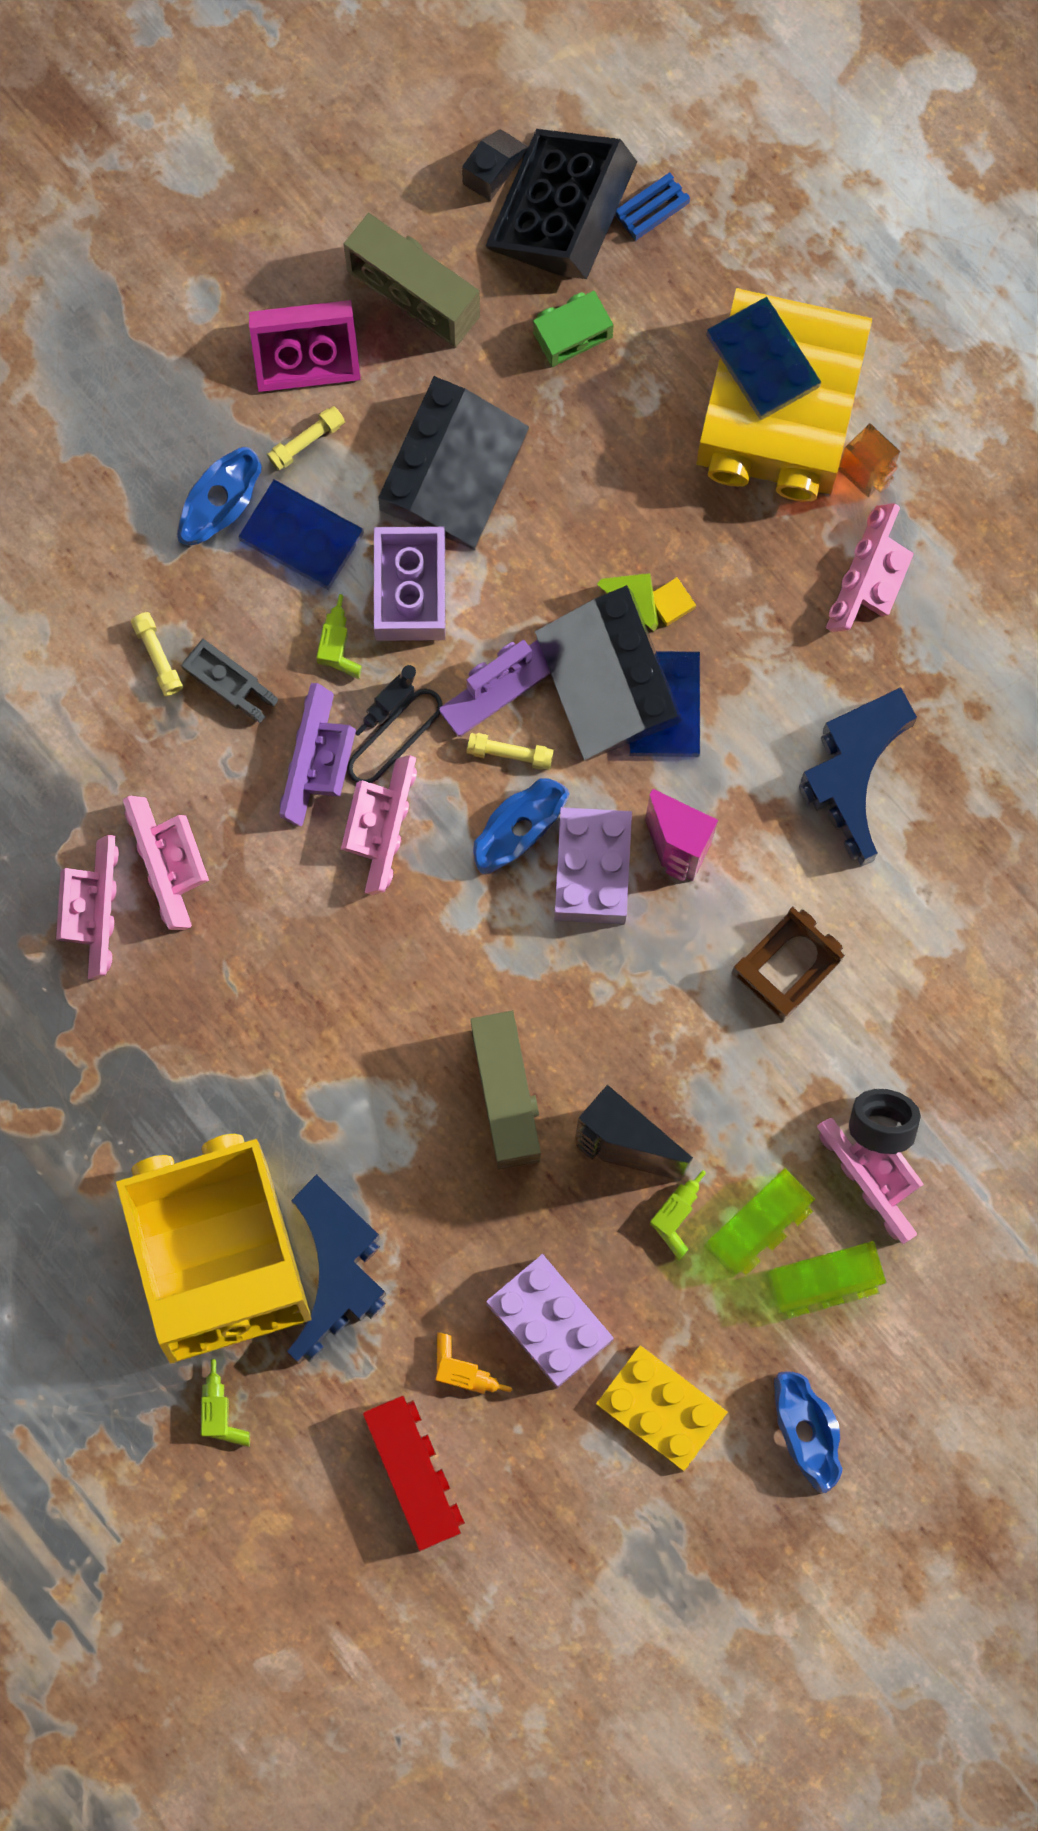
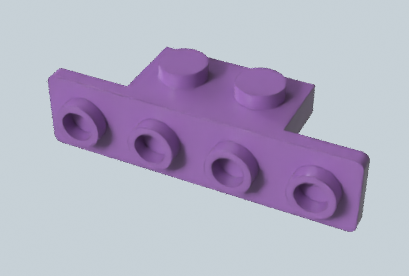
M522 640L517 645L511 642L497 653L498 658L488 665L486 662H482L469 672L468 675L470 677L466 679L467 689L440 707L441 715L457 736H463L551 674L538 640L530 645L525 640Z
M319 683L310 684L309 693L305 698V709L301 726L296 734L294 755L288 767L287 784L284 795L280 800L279 816L295 826L303 825L310 794L341 795L356 729L350 725L327 723L334 694Z

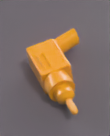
M437 1332L436 1382L485 1394L486 1391L493 1393L497 1389L507 1392L512 1391V1387L499 1384L497 1378L490 1377L489 1372L478 1370V1365L451 1358V1335Z

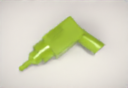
M339 594L337 605L331 608V612L326 615L325 624H323L316 657L317 663L331 666L359 680L362 666L344 657L348 638V631L345 628L347 618L344 617L345 611L342 608L344 595Z
M704 1170L694 1180H688L685 1185L680 1184L650 1221V1225L657 1230L679 1261L689 1249L675 1231L692 1211L691 1205L698 1198L696 1195L699 1190L698 1183L706 1174Z
M212 1359L211 1373L206 1377V1384L202 1385L201 1436L250 1447V1432L229 1427V1399L224 1397V1384H221V1377L216 1373V1360Z

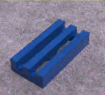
M669 172L620 206L615 216L636 241L688 205L690 197L687 193L684 194L681 185L674 181L673 175ZM669 187L668 190H666L661 195L653 199L651 202L640 208L638 211H636L629 217L626 216L632 211H634L636 208L647 202L649 199L657 195L659 192ZM674 195L677 197L671 204L635 228L633 224L654 211Z

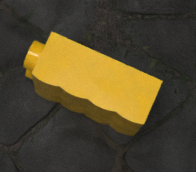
M736 288L702 431L696 465L709 467V478L728 486H745L749 483L750 477L776 482V492L785 498L795 501H814L817 498L818 492L831 495L841 460L872 318Z
M239 1134L221 1135L210 1139L202 1145L201 1151L203 1155L178 1163H174L173 1157L168 1155L149 1157L139 1161L131 1168L133 1177L116 1181L158 1343L170 1364L312 1320L272 1178L258 1139L244 1142L243 1136Z

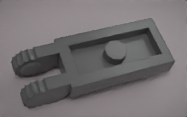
M203 638L181 664L183 670L234 708H240L247 716L258 723H261L265 716L261 710L245 700L251 691L268 705L274 707L278 702V698L262 686L255 676Z

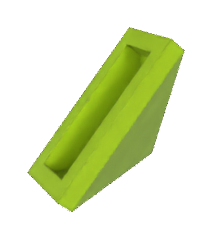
M650 573L600 579L597 585L606 593L627 585L634 594L645 625L653 631L658 628Z

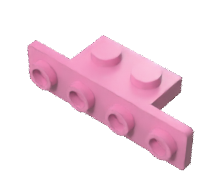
M895 503L878 505L868 516V525L865 533L855 548V557L851 567L843 577L842 589L837 601L832 605L829 612L830 618L826 629L831 632L850 630L861 604L880 616L889 615L914 554L888 537L900 509Z
M411 755L396 759L389 789L363 780L356 783L341 850L372 859L365 893L370 895L384 893L392 881V860L400 847L401 836L399 835V830L409 808V803L406 800L409 788L413 785L417 774L416 768H414L416 757Z
M128 796L124 798L125 817L133 828L137 840V851L141 858L144 859L149 874V885L156 893L160 905V916L168 929L186 930L192 927L181 894L209 881L187 817L185 815H177L156 826L145 797Z
M106 835L97 840L95 872L68 868L60 872L56 940L90 945L88 979L92 980L106 976L112 963V953L108 950L109 937L114 929V917L110 915L111 902L116 895L113 867L116 866L119 856L118 847L115 846V836Z
M832 1118L817 1125L818 1130L821 1132L819 1137L828 1150L835 1151L842 1161L841 1168L846 1176L852 1181L856 1180L864 1191L862 1195L865 1202L873 1210H878L884 1218V1226L890 1236L895 1240L899 1239L902 1244L917 1235L916 1231L896 1205L924 1184L901 1153L881 1154L870 1151L858 1143L852 1145Z

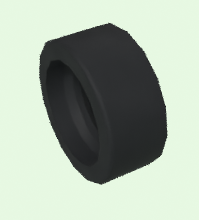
M872 1089L861 1093L855 1098L848 1127L855 1141L866 1149L881 1154H897L908 1150L914 1144L921 1114L919 1107L911 1098L889 1089ZM885 1116L894 1119L902 1126L887 1127L879 1125L868 1117Z

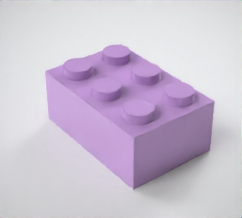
M374 527V633L376 641L445 640L444 527Z
M561 807L554 921L607 924L626 923L632 811Z
M543 1254L486 1301L491 1311L556 1388H559L614 1339Z

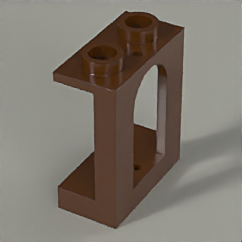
M793 906L770 933L733 967L731 973L782 1022L842 962L845 956L841 952L843 947L837 939L830 934L824 936L815 927L817 923L809 913L803 909L798 912ZM798 936L806 937L816 946L817 959L813 966L784 995L759 970L788 940Z

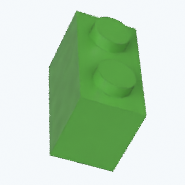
M595 290L586 295L585 293H578L572 296L567 301V304L557 309L553 307L545 309L533 320V334L551 367L613 338L614 325Z

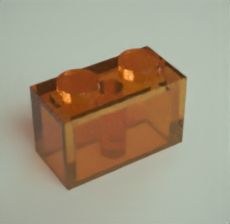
M869 423L845 447L839 471L869 498L876 490L882 493L894 480L895 477L892 475L899 467L896 462L900 450Z

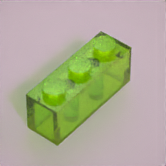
M784 1168L717 1231L704 1246L733 1277L740 1271L747 1276L761 1262L757 1257L760 1252L766 1247L773 1251L788 1237L783 1231L792 1222L799 1226L814 1212L809 1206L815 1201V1198Z
M874 1241L770 1269L766 1273L778 1315L787 1313L788 1319L809 1314L808 1307L822 1303L823 1309H828L845 1304L843 1297L856 1293L859 1300L880 1294L878 1287L887 1283Z

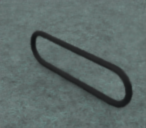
M430 689L416 691L349 760L348 773L353 781L375 782L441 714L440 707L443 706V703L438 693ZM422 694L433 696L438 705L434 715L372 778L366 780L358 778L353 771V764L356 759L418 696Z

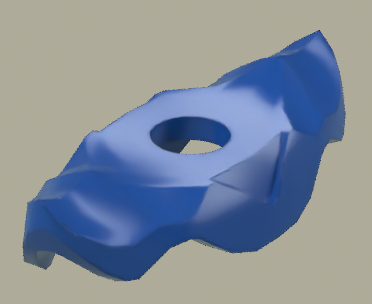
M241 447L223 456L208 467L201 478L193 485L186 498L177 529L178 542L185 545L200 544L233 523L245 510L262 470L261 461L251 448ZM220 486L226 491L227 499L222 506H215L209 501L208 492L211 487Z
M540 778L526 790L515 793L507 798L492 813L485 829L474 842V861L482 875L490 874L514 861L531 848L557 820L561 807L565 806L570 796L569 790L555 780ZM522 820L530 821L532 828L525 835L517 836L513 833V828L517 822Z
M779 1372L774 1378L775 1403L778 1426L786 1442L788 1452L815 1490L820 1493H827L837 1484L842 1474V1466L838 1459L840 1428L830 1406L813 1392L805 1376L795 1372ZM800 1421L808 1423L812 1428L813 1436L809 1442H803L798 1438L796 1426Z

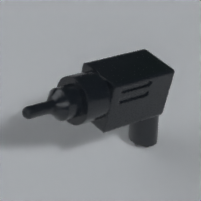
M405 666L401 674L395 677L374 698V703L366 710L367 715L363 718L364 724L355 732L357 736L367 727L374 728L377 724L382 725L415 693L414 686L412 685L416 675L414 666Z

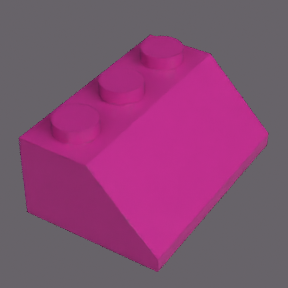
M351 300L249 312V329L258 392L361 380Z
M652 789L649 795L645 821L661 866L667 868L665 872L675 879L685 881L688 878L693 881L712 844L718 820Z

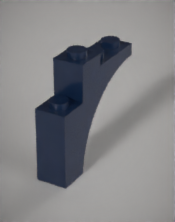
M901 687L826 722L822 731L824 735L821 736V741L829 755L834 754L835 757L804 771L801 778L802 784L799 785L804 800L807 804L813 803L816 811L828 805L831 809L828 810V815L836 829H842L847 838L844 841L845 848L852 860L857 859L861 867L873 862L878 854L870 835L866 815L867 786L871 771L886 747L907 729L913 727L917 720V716Z
M317 1174L291 1200L293 1205L301 1212L311 1230L316 1245L319 1265L318 1290L311 1312L312 1320L307 1321L305 1328L287 1351L299 1364L304 1359L311 1362L324 1348L320 1342L330 1332L334 1336L337 1335L348 1324L350 1319L346 1315L350 1311L362 1321L366 1315L372 1319L386 1305L382 1300L386 1296V1292L356 1264L360 1259L367 1262L380 1248L377 1244L380 1239L379 1234Z

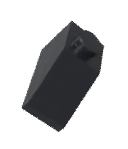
M502 129L497 130L482 139L463 164V185L491 202L525 155L528 146Z

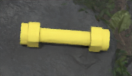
M335 406L320 413L319 421L283 446L279 443L267 453L268 459L278 471L293 463L292 457L327 431L333 434L340 429L345 420Z
M145 612L135 616L130 622L138 639L142 638L159 675L156 679L163 695L170 696L181 691L183 685L176 670H171L155 632L157 628L150 613Z
M471 733L467 747V754H472L476 757L484 758L485 754L533 763L532 768L540 770H550L554 749L536 745V749L488 740V735L481 733Z

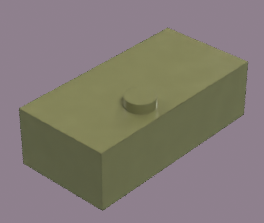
M369 212L343 243L346 268L350 274L455 348L480 318V290L424 252L423 247L410 236L404 238Z
M514 1011L470 1018L497 1168L500 1170L540 1162L541 1151L534 1117L539 1116L536 1095L530 1096Z

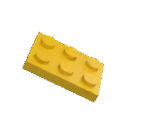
M641 1345L596 1403L598 1407L683 1472L728 1413V1411Z

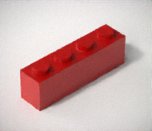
M404 1395L363 1412L419 1551L460 1535L459 1526L465 1524L457 1503L450 1506L444 1492L451 1488L443 1469L435 1471L430 1457L436 1455V1452L428 1434L421 1437L416 1423L422 1421L414 1400L407 1403Z

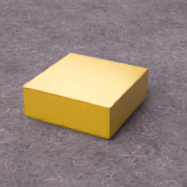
M678 577L653 592L656 612L666 627L696 609L695 602Z

